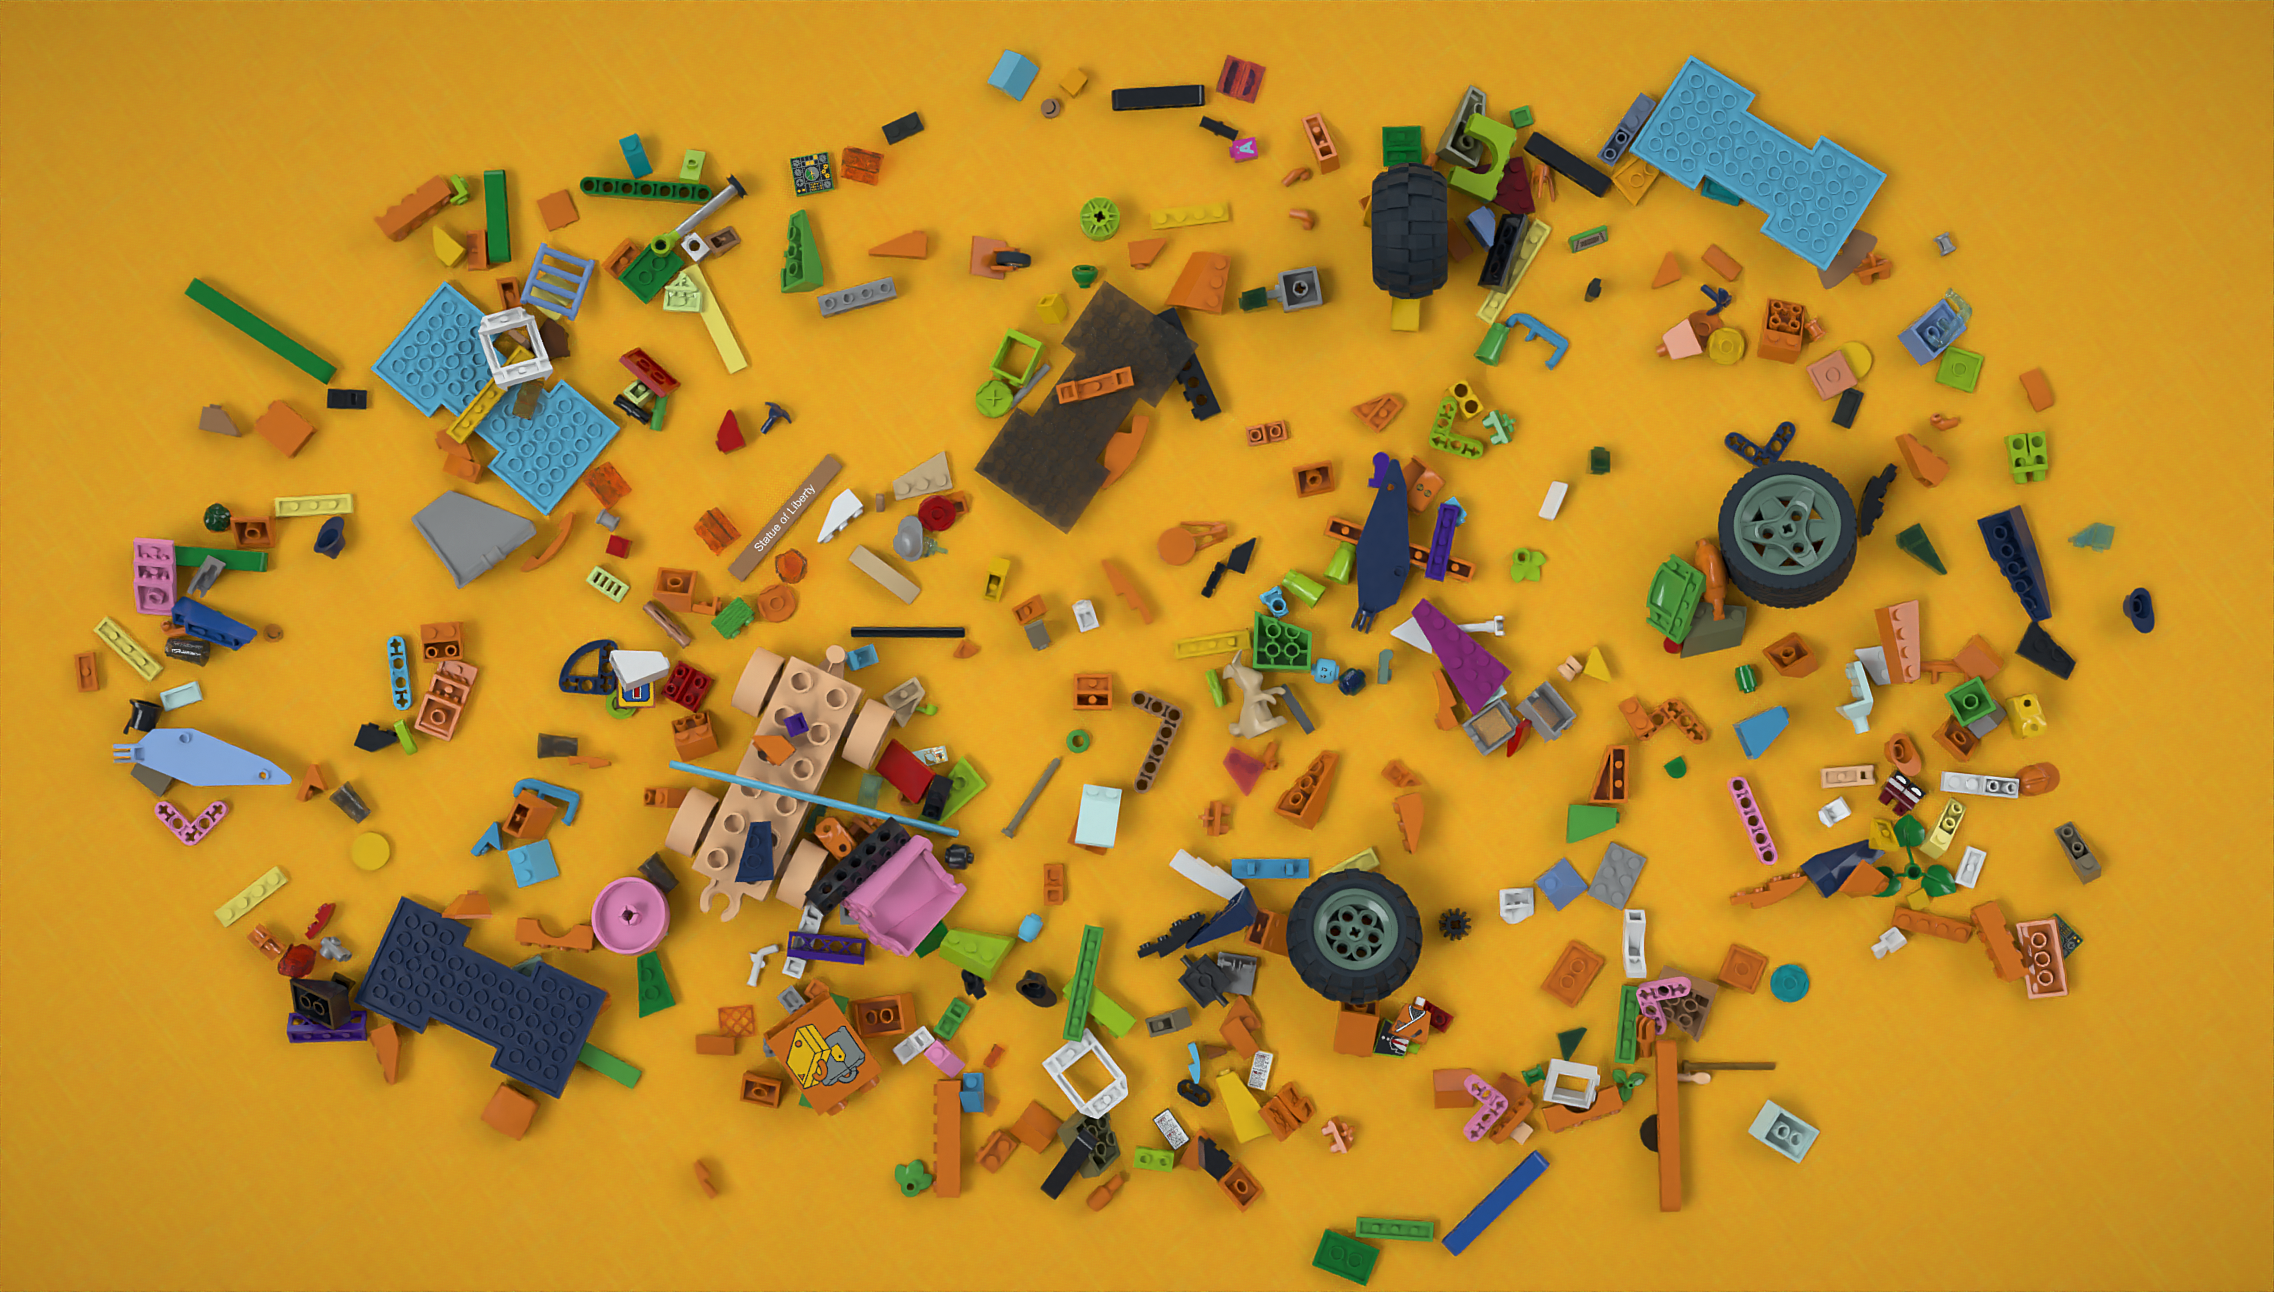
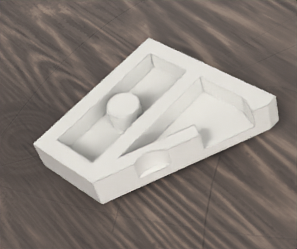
M1882 646L1854 650L1855 655L1858 656L1876 685L1891 684Z

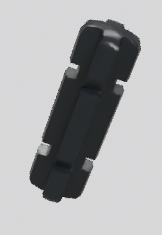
M1217 562L1215 570L1212 571L1205 584L1206 587L1201 592L1206 598L1211 597L1212 590L1215 589L1222 576L1221 573H1224L1226 565L1221 562Z

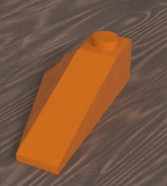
M1323 750L1308 766V771L1302 778L1298 777L1295 780L1296 784L1289 791L1286 790L1281 795L1273 811L1295 825L1312 831L1322 814L1340 756Z

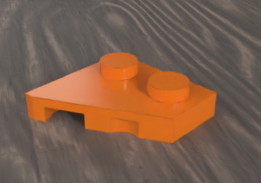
M1390 393L1354 406L1350 411L1378 434L1403 405Z
M1241 994L1237 997L1219 1029V1032L1229 1046H1232L1233 1043L1223 1030V1027L1239 1017L1249 1034L1261 1026V1023Z

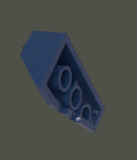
M1869 839L1817 854L1800 867L1821 897L1828 898L1839 890L1862 859L1872 864L1884 855L1885 852L1883 850L1870 849L1868 846Z
M1247 886L1228 901L1229 904L1224 908L1223 912L1219 909L1210 920V924L1205 922L1187 941L1185 945L1187 949L1240 931L1245 926L1250 927L1257 920L1255 917L1258 909Z

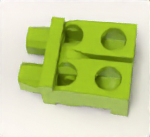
M2045 431L2004 436V444H2006L2009 474H2013L2015 484L2027 483L2026 472H2032L2033 482L2044 481L2045 470L2048 469Z

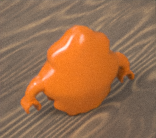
M1702 538L1696 541L1698 550L1694 557L1693 567L1706 575V592L1701 594V598L1705 602L1713 604L1714 609L1712 613L1714 621L1725 619L1723 601L1728 594L1729 588L1728 569L1719 549L1715 545L1710 544L1707 539Z

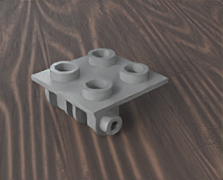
M1219 952L1217 966L1232 981L1224 992L1251 996L1256 970V957Z

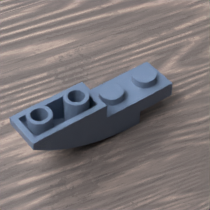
M1640 93L1597 157L1613 167L1656 105V102Z

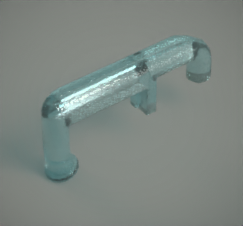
M1952 288L1945 292V298L1952 300L1960 310L1950 324L1944 318L1936 323L1945 331L1940 340L1934 334L1928 335L1927 341L1937 348L1951 344L1972 314L1970 305L1954 292Z

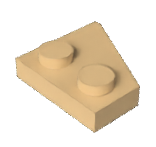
M916 676L883 696L889 708L896 710L895 718L901 728L906 725L926 693Z

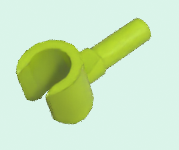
M928 703L926 709L917 706L915 711L934 716L938 707Z

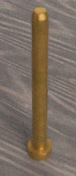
M1689 1060L1682 1061L1683 1073H1689V1070H1774L1776 1068L1773 1062L1689 1063Z

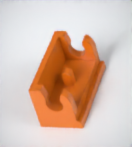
M485 229L466 231L468 271L490 270L488 232Z

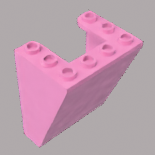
M917 834L913 836L840 903L850 911L848 913L853 920L858 921L860 924L858 927L870 936L868 939L875 946L880 945L886 951L891 950L898 956L901 954L908 957L967 891L962 883L956 884L953 880V875L947 873L931 853L933 844L927 838Z

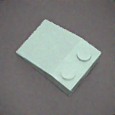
M1084 784L1075 843L1114 848L1122 789Z
M1769 1099L1748 1130L1755 1138L1799 1164L1820 1132Z

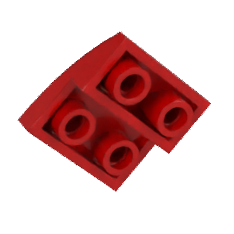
M679 660L660 694L697 713L715 680Z

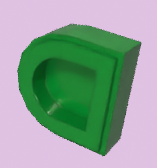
M1681 756L1663 765L1668 775L1672 778H1681L1686 773L1687 768Z

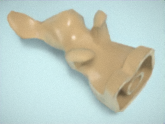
M1241 649L1234 656L1232 665L1228 664L1224 668L1223 679L1232 677L1244 694V704L1239 723H1231L1229 725V732L1235 737L1245 736L1247 739H1251L1288 722L1283 716L1274 718L1266 704L1269 701L1275 705L1276 700L1272 695L1276 693L1283 695L1286 691L1281 687H1273L1261 691L1263 675L1259 671L1241 665Z

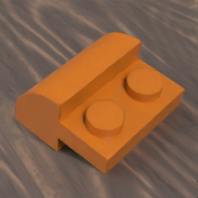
M1074 674L1073 710L1112 711V674Z

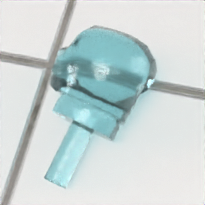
M923 536V552L921 557L926 558L930 554L934 555L935 551L947 554L948 549L938 547L937 541Z

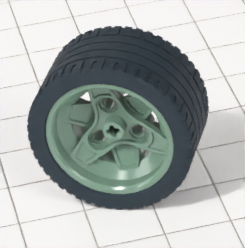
M1781 460L1775 463L1770 462L1767 465H1760L1759 468L1752 469L1750 473L1747 472L1743 478L1741 477L1737 480V483L1728 491L1727 497L1724 498L1718 518L1720 551L1726 563L1729 578L1732 579L1734 585H1737V588L1741 592L1743 591L1747 597L1750 596L1752 600H1757L1760 604H1766L1769 607L1774 606L1779 609L1781 607L1796 609L1801 606L1803 608L1809 604H1816L1817 601L1820 602L1825 597H1829L1832 592H1835L1844 583V579L1848 577L1857 552V517L1855 507L1842 483H1839L1836 477H1832V474L1825 472L1821 467L1818 468L1816 465L1796 460H1786L1783 462ZM1780 501H1790V503L1785 508ZM1813 509L1821 519H1809L1811 510ZM1761 512L1764 520L1754 522L1757 515ZM1798 515L1802 517V519L1800 521H1794L1792 520V517ZM1766 533H1771L1773 537L1770 539H1766L1763 537V535ZM1824 540L1819 551L1815 553L1812 544ZM1752 542L1765 546L1762 557L1755 550ZM1797 547L1804 549L1801 553H1795L1793 550ZM1788 558L1793 559L1799 564L1795 566H1781Z

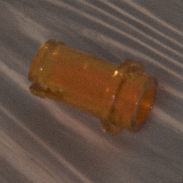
M994 1044L988 1056L983 1059L985 1060L983 1064L993 1070L994 1067H997L996 1063L1005 1050Z

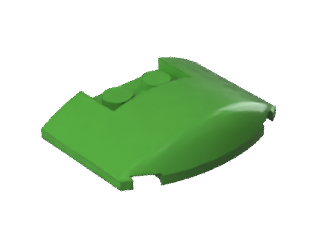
M1671 554L1669 556L1671 559L1667 563L1663 562L1651 582L1646 607H1650V618L1646 617V622L1677 644H1680L1693 627L1690 623L1701 594L1706 592V575L1677 555Z

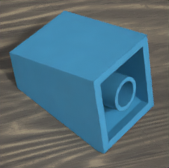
M1781 705L1773 706L1732 724L1747 759H1757L1789 724L1787 720L1789 714L1785 707L1782 708Z

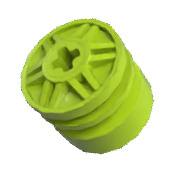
M1095 197L1083 205L1080 211V226L1083 233L1089 239L1103 242L1111 239L1117 233L1120 227V213L1117 206L1111 200L1105 197ZM1099 214H1103L1104 219H1101L1100 222H1097L1096 217H1098Z

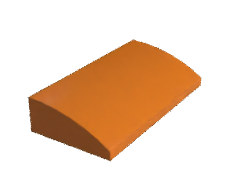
M2057 916L2016 923L2020 950L2023 956V967H2028L2031 974L2025 976L2029 999L2068 995L2070 989Z

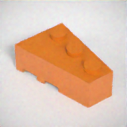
M1606 745L1587 802L1628 803L1629 745Z

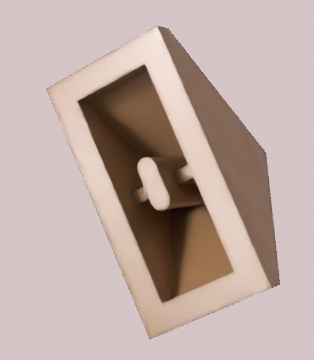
M731 226L703 239L717 259L741 242Z

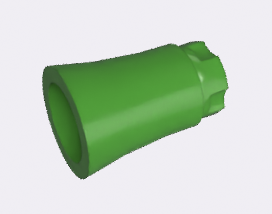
M1493 322L1492 327L1489 328L1484 340L1473 356L1487 365L1497 367L1510 329L1505 325Z

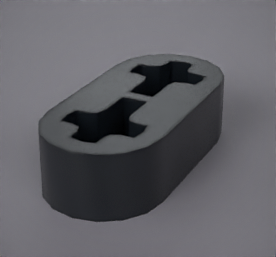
M1183 1079L1178 1083L1177 1091L1182 1097L1200 1107H1205L1210 1103L1211 1095L1203 1087L1188 1079ZM1189 1083V1088L1193 1090V1093L1188 1091L1183 1093L1180 1086ZM1206 1093L1207 1101L1198 1102L1199 1098L1194 1094L1202 1095Z

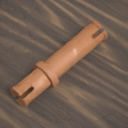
M651 600L643 606L642 610L668 633L667 636L669 638L672 637L683 649L689 645L692 640L680 630L678 624L675 625Z

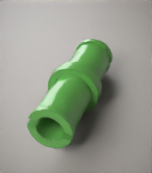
M658 395L656 396L654 408L651 410L653 415L649 429L662 431L664 415L667 414L665 409L669 395L662 399Z

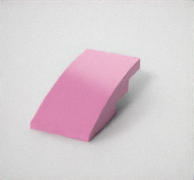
M135 537L133 541L135 559L133 561L135 579L133 585L137 613L172 616L171 608L177 603L174 540Z

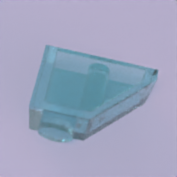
M868 773L863 774L857 800L858 806L876 810L884 777Z

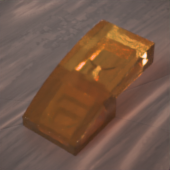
M533 379L522 383L512 415L531 420L537 407V400L544 386L543 381Z

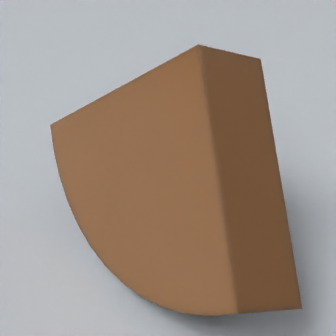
M511 329L508 332L525 349L528 350L531 347V343L527 338L515 329Z

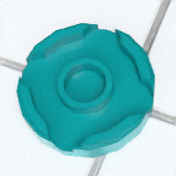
M1785 964L1774 970L1770 978V987L1776 998L1783 1002L1792 1003L1806 995L1809 988V980L1802 968L1797 965Z

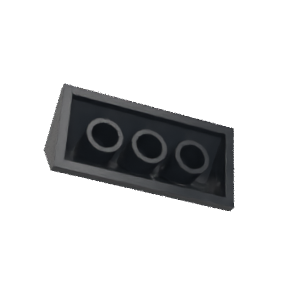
M1502 214L1494 236L1493 246L1488 253L1477 284L1478 286L1506 294L1531 224L1527 215Z

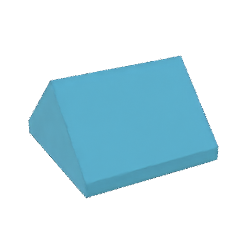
M1006 49L987 83L1021 101L1039 68L1023 55Z

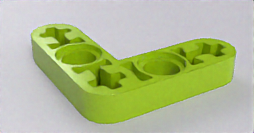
M1451 396L1444 397L1440 402L1430 432L1429 444L1435 449L1466 458H1480L1483 454V444L1480 441L1450 432L1457 410V401ZM1450 403L1451 407L1447 414L1445 413L1446 405ZM1446 419L1448 425L1440 426L1438 420ZM1437 436H1440L1439 442L1435 441ZM1457 440L1461 443V446L1454 448L1451 446V442ZM1474 447H1477V450L1475 452H1472V449Z

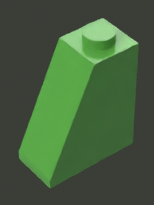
M1568 804L1566 843H1574L1615 828L1620 818L1617 808Z

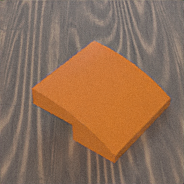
M1278 1094L1258 1111L1280 1142L1286 1140L1293 1131L1303 1124L1285 1106Z

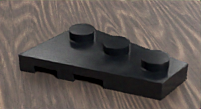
M2031 620L2015 653L2061 679L2068 680L2076 662L2050 638L2051 636L2046 631L2042 630L2037 622L2034 623Z

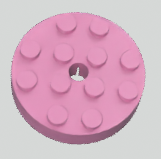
M636 877L621 878L607 885L596 898L592 910V926L598 940L609 950L627 956L641 955L655 948L664 938L670 922V908L663 892L654 884ZM633 912L632 919L628 920L629 914Z

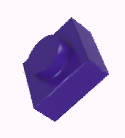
M802 712L784 719L791 738L809 731Z

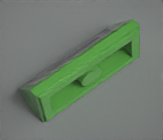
M1603 225L1571 236L1568 239L1571 252L1576 253L1607 242V226Z

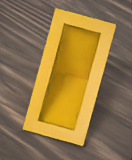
M1597 646L1590 648L1581 673L1606 683L1611 682V676Z

